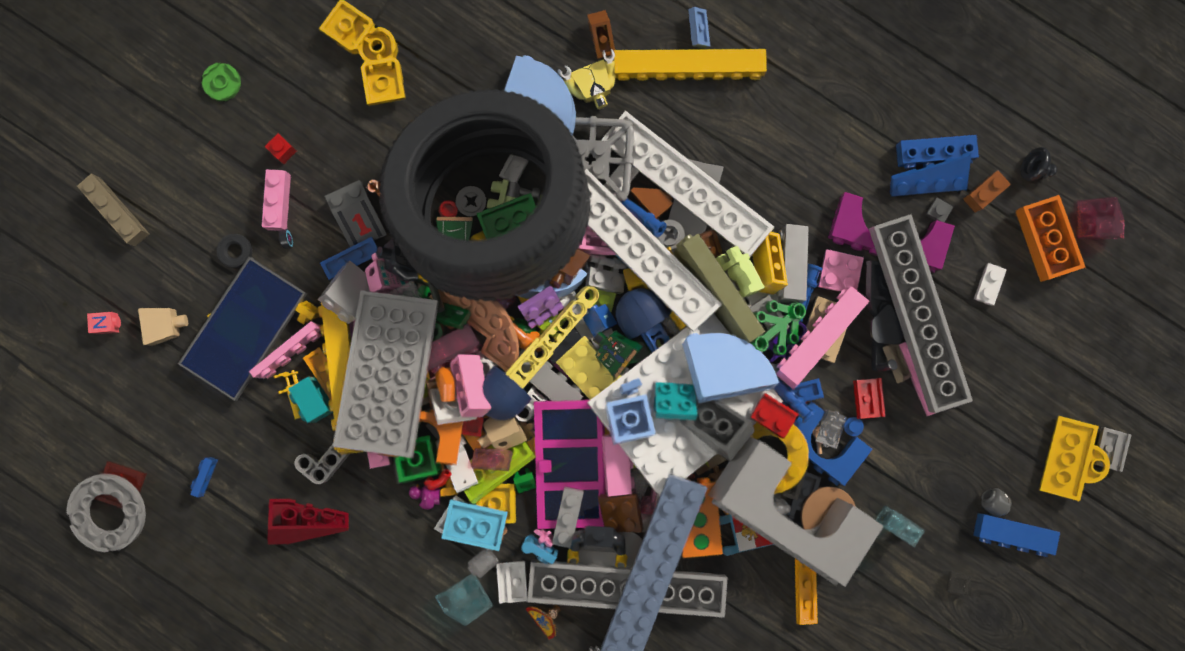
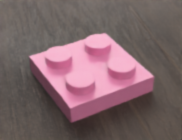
M826 249L818 287L842 292L843 289L848 291L852 286L857 291L864 258Z

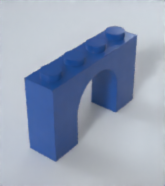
M809 401L807 405L817 412L806 423L802 422L803 419L799 415L793 423L800 429L807 441L809 448L808 460L814 464L813 468L821 474L825 472L829 476L828 480L834 485L838 486L840 484L845 486L872 451V448L858 437H852L842 452L836 457L823 459L818 456L811 446V435L824 417L825 411L812 401Z

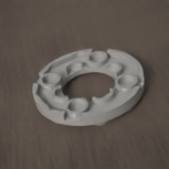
M98 474L85 479L74 488L67 504V515L69 514L72 532L80 542L96 551L109 552L123 549L135 541L144 527L146 513L140 493L129 481L117 475ZM109 494L116 497L122 503L125 518L118 529L113 531L103 530L93 523L90 516V505L96 496Z

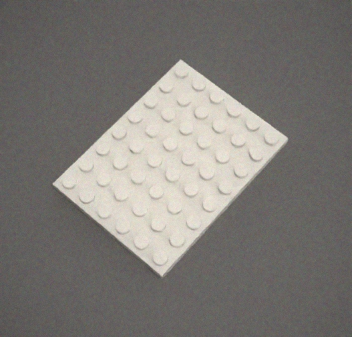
M714 313L694 332L686 327L588 402V405L610 432L605 410L606 403L647 395L655 435L619 445L659 497L668 474L685 479L717 454L681 424L680 419L656 418V413H654L655 382L693 384L682 345L686 337L694 333L699 335L710 333L730 335ZM640 378L642 386L638 388V393L628 396L627 393L621 394L619 387L622 384ZM774 389L719 399L720 402L749 419L752 425L756 422L749 417L764 393L781 403L783 402Z

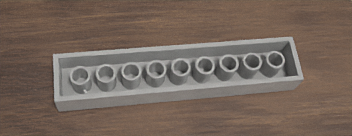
M910 214L869 228L928 411L938 413L973 401L912 215Z
M532 559L528 602L616 609L632 567L624 568L620 566L576 564L554 561L552 565L551 563L545 564L540 560ZM674 571L659 612L725 617L727 576L725 574Z

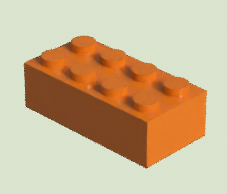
M1060 195L1015 210L1040 282L1085 268Z

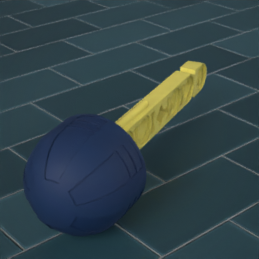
M583 287L576 294L575 297L577 299L569 302L539 338L536 337L506 373L495 366L484 376L482 390L485 399L491 406V409L486 413L488 417L496 420L514 418L532 400L523 388L553 355L555 348L587 312V308L590 309L598 300L599 292L595 287ZM589 289L593 291V298L591 300L585 298V292ZM575 304L581 306V311L577 315L572 311ZM563 318L568 320V326L565 329L560 327V321ZM554 328H556L558 331H560V332H562V333H561V334L556 333L557 331L554 330ZM549 334L554 335V342L549 341ZM538 347L543 349V355L540 358H536L534 355V351ZM529 362L530 370L524 373L521 369L522 364ZM516 371H517L519 374L523 375L524 377L521 378V376H519L518 374H516Z

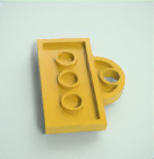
M1062 416L1057 417L1039 487L1040 491L1080 501L1084 483L1099 482L1108 474L1110 468L1109 458L1103 449L1094 445L1099 426ZM1100 461L1103 463L1104 467L1101 472L1094 470V462Z

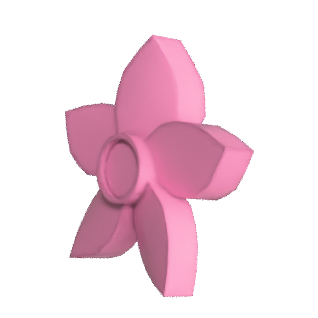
M536 529L534 532L540 536L538 542L544 543L547 547L551 548L553 545V535L551 532H546V529H541V531Z

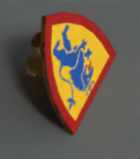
M555 605L547 613L533 606L526 608V611L549 640L556 636V627L553 619L561 611L560 607Z

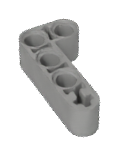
M332 444L320 460L311 454H302L295 459L294 464L296 469L315 484L327 482L350 454L341 455ZM331 454L335 455L337 458V462L335 465H332L329 462V456ZM304 457L309 460L307 468L303 467L301 463ZM318 470L324 472L323 480L317 478L316 473Z

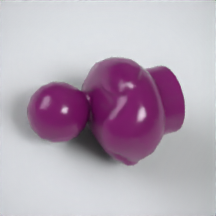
M419 484L411 487L409 496L412 499H419L421 497L422 502L419 504L421 508L429 510L434 505H440V489L428 490L427 486L421 489Z

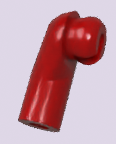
M443 469L436 480L433 477H429L425 480L424 485L428 487V490L440 488L446 484L452 473L448 469Z

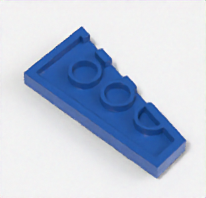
M968 152L962 154V157L948 158L945 159V162L936 165L932 163L919 170L912 169L891 176L890 194L892 196L967 190L971 155Z

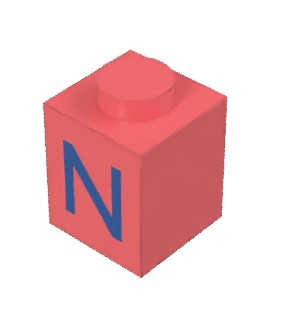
M118 313L87 314L88 333L106 334L119 332L121 320Z

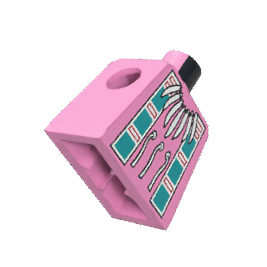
M376 253L372 254L373 262L365 269L369 291L400 296L410 287L409 282L401 281L393 273L388 272L385 269V260L377 258Z

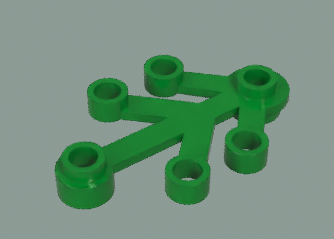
M776 300L768 301L766 303V310L768 312L780 311L787 314L781 318L768 315L763 311L755 312L754 315L759 323L766 322L775 325L762 336H758L751 341L750 344L760 352L765 351L768 348V341L778 333V343L774 345L773 352L777 356L784 355L787 351L786 342L792 345L797 344L799 341V321L806 315V308L799 302H792L788 306L780 304ZM791 322V331L787 334V324Z

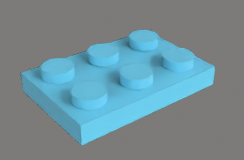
M451 499L442 539L499 551L508 512Z

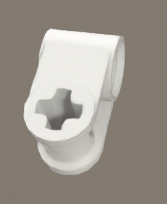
M535 386L527 393L532 398L525 407L529 410L528 417L523 419L518 415L515 416L521 422L530 420L534 415V401L537 400L533 395L540 401H547L549 399L538 392Z

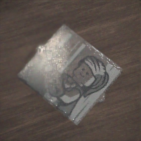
M826 409L816 442L824 444V447L837 449L847 417L840 415L838 411L833 412Z

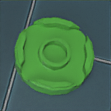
M215 63L209 66L202 76V87L205 93L214 100L227 101L239 92L241 86L240 76L229 64Z

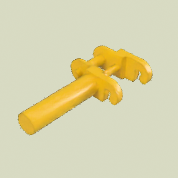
M292 370V373L284 372L273 376L274 379L285 377L288 385L283 391H278V394L287 392L289 397L290 391L288 388L298 383L296 376L298 371ZM289 376L293 377V385H290ZM290 400L295 419L301 418L298 413L300 411L298 405L293 404Z

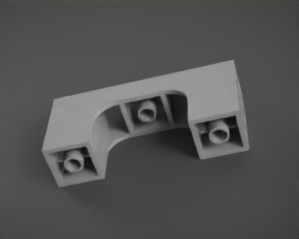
M750 437L731 462L729 461L710 490L708 496L713 498L712 503L836 586L838 582L846 586L884 526L854 505L836 498L819 525L812 529L800 528L781 515L773 503L774 491L792 463L761 441Z

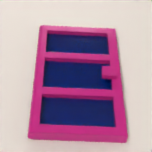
M590 400L534 401L538 529L556 527L564 486L583 490L576 528H584L585 526L604 527L598 497L600 494H606L602 435H605V426L588 405Z

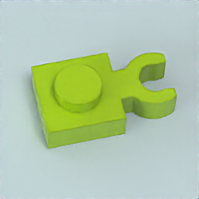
M590 289L587 290L585 293H588L590 295L589 299L587 300H591L593 298V292ZM598 290L599 298L594 305L597 304L599 307L606 304L610 312H612L616 293Z

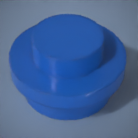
M850 417L844 423V430L850 436H858L863 431V422L857 419V417Z

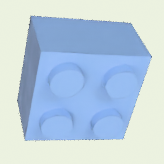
M647 395L606 403L605 410L613 445L645 439L655 435Z

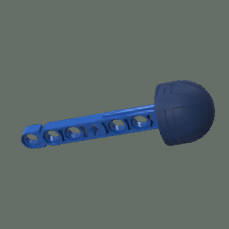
M637 288L630 290L621 297L616 307V319L626 337L632 339L641 335L652 353L658 349L655 345L658 338L662 339L664 344L670 340L660 322L671 313L665 303L653 291Z

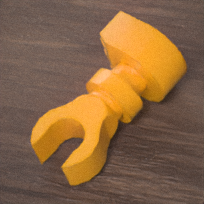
M444 464L441 465L442 471L445 469ZM450 477L445 484L446 488L440 490V497L458 495Z

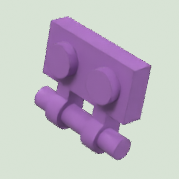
M551 285L518 306L531 329L537 325L541 326L544 324L543 321L551 316L555 317L559 314L560 310L564 309Z

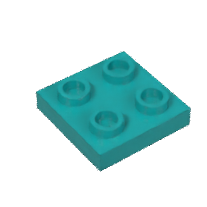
M655 382L654 413H656V418L696 420L697 407L694 385Z

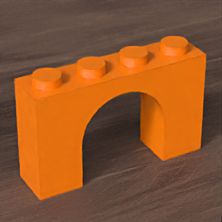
M430 409L429 412L421 411L419 422L433 425L440 435L436 462L438 464L457 466L463 421L437 425L433 409ZM377 453L378 455L398 458V456Z

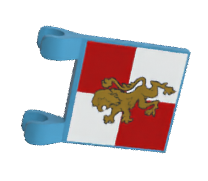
M730 514L719 516L720 525L731 523L735 545L722 548L724 555L729 556L743 551L774 545Z

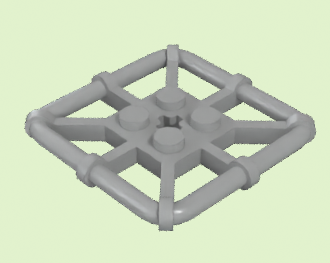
M596 116L576 118L575 125L590 126L589 140L575 139L584 170L587 169L597 180H606L618 194L613 196L619 202L627 200L630 191L631 166L634 164V159L632 158L633 123L623 119L597 118ZM597 126L622 127L608 141L596 140ZM626 133L625 158H611V146ZM590 155L596 158L592 165H589V162L586 161ZM610 164H624L622 191L609 177Z

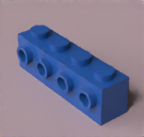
M977 135L904 140L896 144L898 167H904L905 169H914L919 165H923V168H925L926 165L932 163L935 165L945 162V159L962 157V154L968 152L971 155L970 164L979 157Z

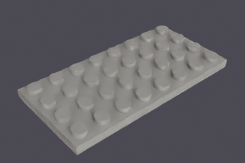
M360 291L333 447L413 458L439 304L437 300Z

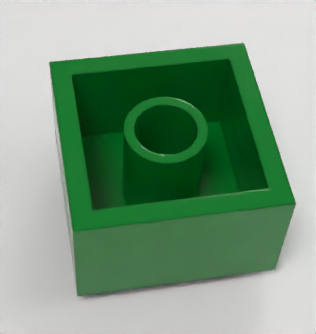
M428 435L416 438L413 458L395 457L400 483H409L441 474V464L436 462L438 448L435 442L436 437Z

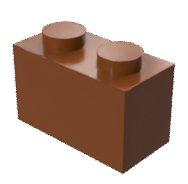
M997 170L966 195L963 200L976 213L986 207L1011 184Z

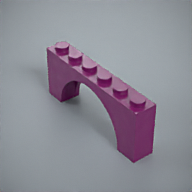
M844 192L840 196L828 238L833 239V243L839 245L846 243L851 245L852 249L860 251L865 249L869 251V254L878 256L870 231L863 220V197ZM936 220L930 224L927 233L920 240L930 273L942 270L954 225Z

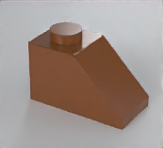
M606 11L588 14L589 28L597 58L603 57V51H605L606 56L611 55V49L614 51L615 47L610 20Z
M632 188L630 194L647 213H653L656 219L660 218L673 205L672 197L666 192L663 193L661 189Z

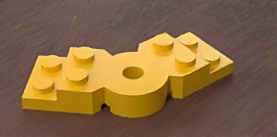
M339 0L319 29L351 54L359 53L364 60L361 72L367 105L406 99L401 65L396 59L398 47L393 35L385 28H375L371 18L345 0ZM376 45H382L380 50H373Z

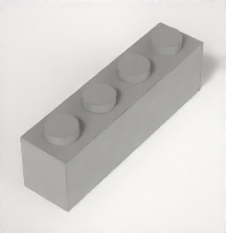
M786 224L779 230L778 234H780L788 285L779 290L776 296H778V303L790 304L792 302H799L802 304L806 301L808 226Z
M522 349V350L519 352V357L522 355V353H523L525 350ZM534 351V355H535L536 358H537L538 353H537L536 351ZM548 361L529 381L552 401L581 400L583 398L581 389L575 384L571 387L566 382L568 378L561 372L556 374L552 371L553 366ZM525 362L522 364L521 369L524 373L530 370V363ZM562 409V410H564L567 414H569L573 409Z

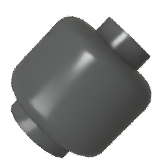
M990 488L983 493L981 497L982 507L992 516L1000 517L1009 513L1012 502L1002 490Z

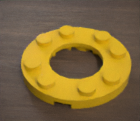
M756 422L753 425L755 432L751 435L752 438L757 440L763 436L772 435L782 440L787 448V460L792 464L777 485L774 494L785 492L794 487L807 470L809 453L807 441L800 429L794 424L786 437L782 439Z

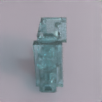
M884 506L875 520L883 525L884 529L895 534L913 547L916 546L925 531L887 506Z

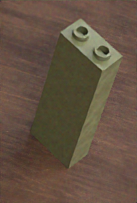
M690 234L676 245L677 249L673 254L722 303L721 307L714 314L730 335L750 343L763 334L765 330L700 235L696 234L692 237Z

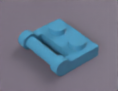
M528 535L522 545L524 553H534L538 556V560L545 564L551 563L553 565L557 558V549L554 547L549 548L544 543H539L538 538L533 535Z

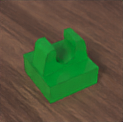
M525 468V475L520 476L518 471L515 473V478L513 479L519 493L536 488V481L529 468Z

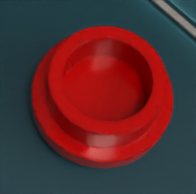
M452 201L442 202L439 206L440 216L456 217L458 213L456 204Z

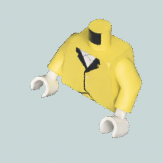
M612 49L610 57H606L605 51L602 52L606 62L601 60L573 72L565 65L567 69L566 74H562V71L558 70V74L564 78L570 93L579 100H584L585 103L594 101L597 109L608 105L604 96L610 94L611 88H613L615 83V62L613 61L615 53Z

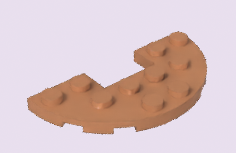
M439 289L442 302L470 310L471 317L467 323L487 337L481 353L507 372L519 358V344L514 325L497 300H467L465 297L459 298ZM446 325V326H447L449 329H451V330L454 328V327H451V326Z

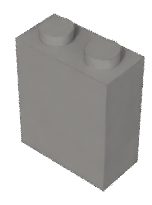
M351 261L347 262L342 266L318 300L326 309L333 311L341 321L348 324L356 319L360 291L370 292L366 273Z

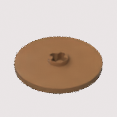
M827 486L817 489L806 498L802 506L801 523L803 529H812L819 525L836 498L855 506L853 499L845 491L836 487Z

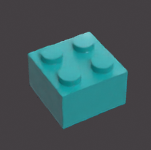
M307 377L288 388L290 391L289 398L293 404L298 405L300 409L298 413L303 421L316 423L333 413L329 407L330 399L315 377Z

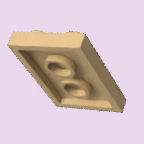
M817 296L806 324L807 331L812 332L815 329L813 324L819 317L824 318L827 315L825 310L831 303L834 305L836 303ZM847 328L820 359L835 363Z

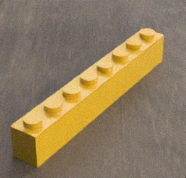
M766 49L614 50V74L618 80L622 81L629 80V78H637V80H648V78L666 80L671 77H675L676 80H684L686 77H694L695 80H702L705 77H712L714 80H720L724 77H731L734 80L742 79L743 77L760 79L766 73Z
M321 303V306H318L319 316L323 318V325H320L322 336H325V343L322 344L324 355H327L325 371L326 374L329 373L330 381H327V389L329 393L331 392L332 400H329L330 411L334 414V419H331L332 430L336 431L352 340L349 324L341 321L333 311L326 309ZM334 447L341 455L362 452Z

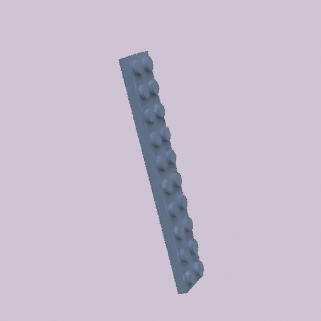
M668 474L600 651L644 650L706 493V486Z

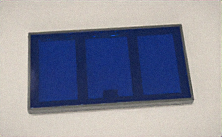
M248 257L178 364L229 398L237 401L253 377L249 371L266 358L296 312L295 309L298 304L304 300L307 293L263 266L252 257Z

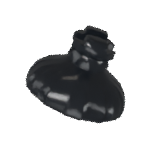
M1038 147L1029 152L1024 158L1020 169L1021 176L1026 181H1035L1040 178L1046 179L1048 176L1051 178L1057 173L1056 165L1051 164L1050 152L1044 147Z

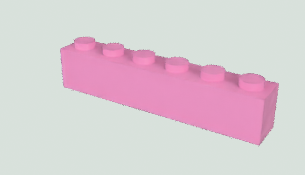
M852 286L848 291L843 289L837 296L839 301L836 305L831 303L825 310L827 315L824 318L819 317L813 324L815 329L812 332L808 330L801 338L804 342L800 346L796 344L789 352L791 357L788 360L784 358L778 364L777 368L779 371L776 373V376L793 390L869 302Z

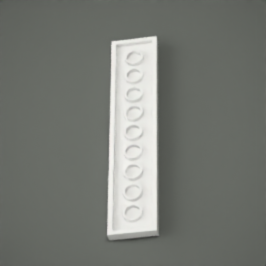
M625 111L619 119L633 123L632 158L634 159V164L632 166L705 224L714 229L733 246H738L742 253H748L751 257L774 229V226ZM612 126L601 141H608L622 127ZM626 133L611 146V149L622 158H625Z
M586 169L585 174L590 192L588 227L692 332L697 330L721 307L722 303Z

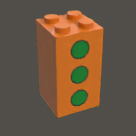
M708 477L697 478L695 483L706 486L707 490L681 555L683 558L723 554L718 506L713 504V498L708 496L716 482Z

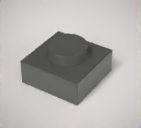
M935 198L925 215L935 221L945 222L953 207L941 199Z

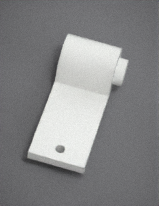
M461 435L457 466L446 465L447 469L452 473L450 477L457 493L478 484L464 447L467 443L463 435ZM440 439L437 440V441H435V442H436V446H437L438 449H439Z

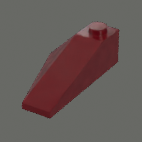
M269 499L268 544H290L349 531V513L330 508L319 509L313 507V504H298L296 500Z

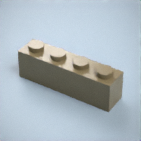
M91 173L77 185L80 191L127 244L136 246L149 235L148 231L100 177Z

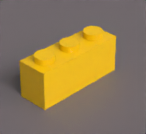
M771 232L752 255L754 268L765 287L759 292L774 295L786 287L788 283L780 234Z

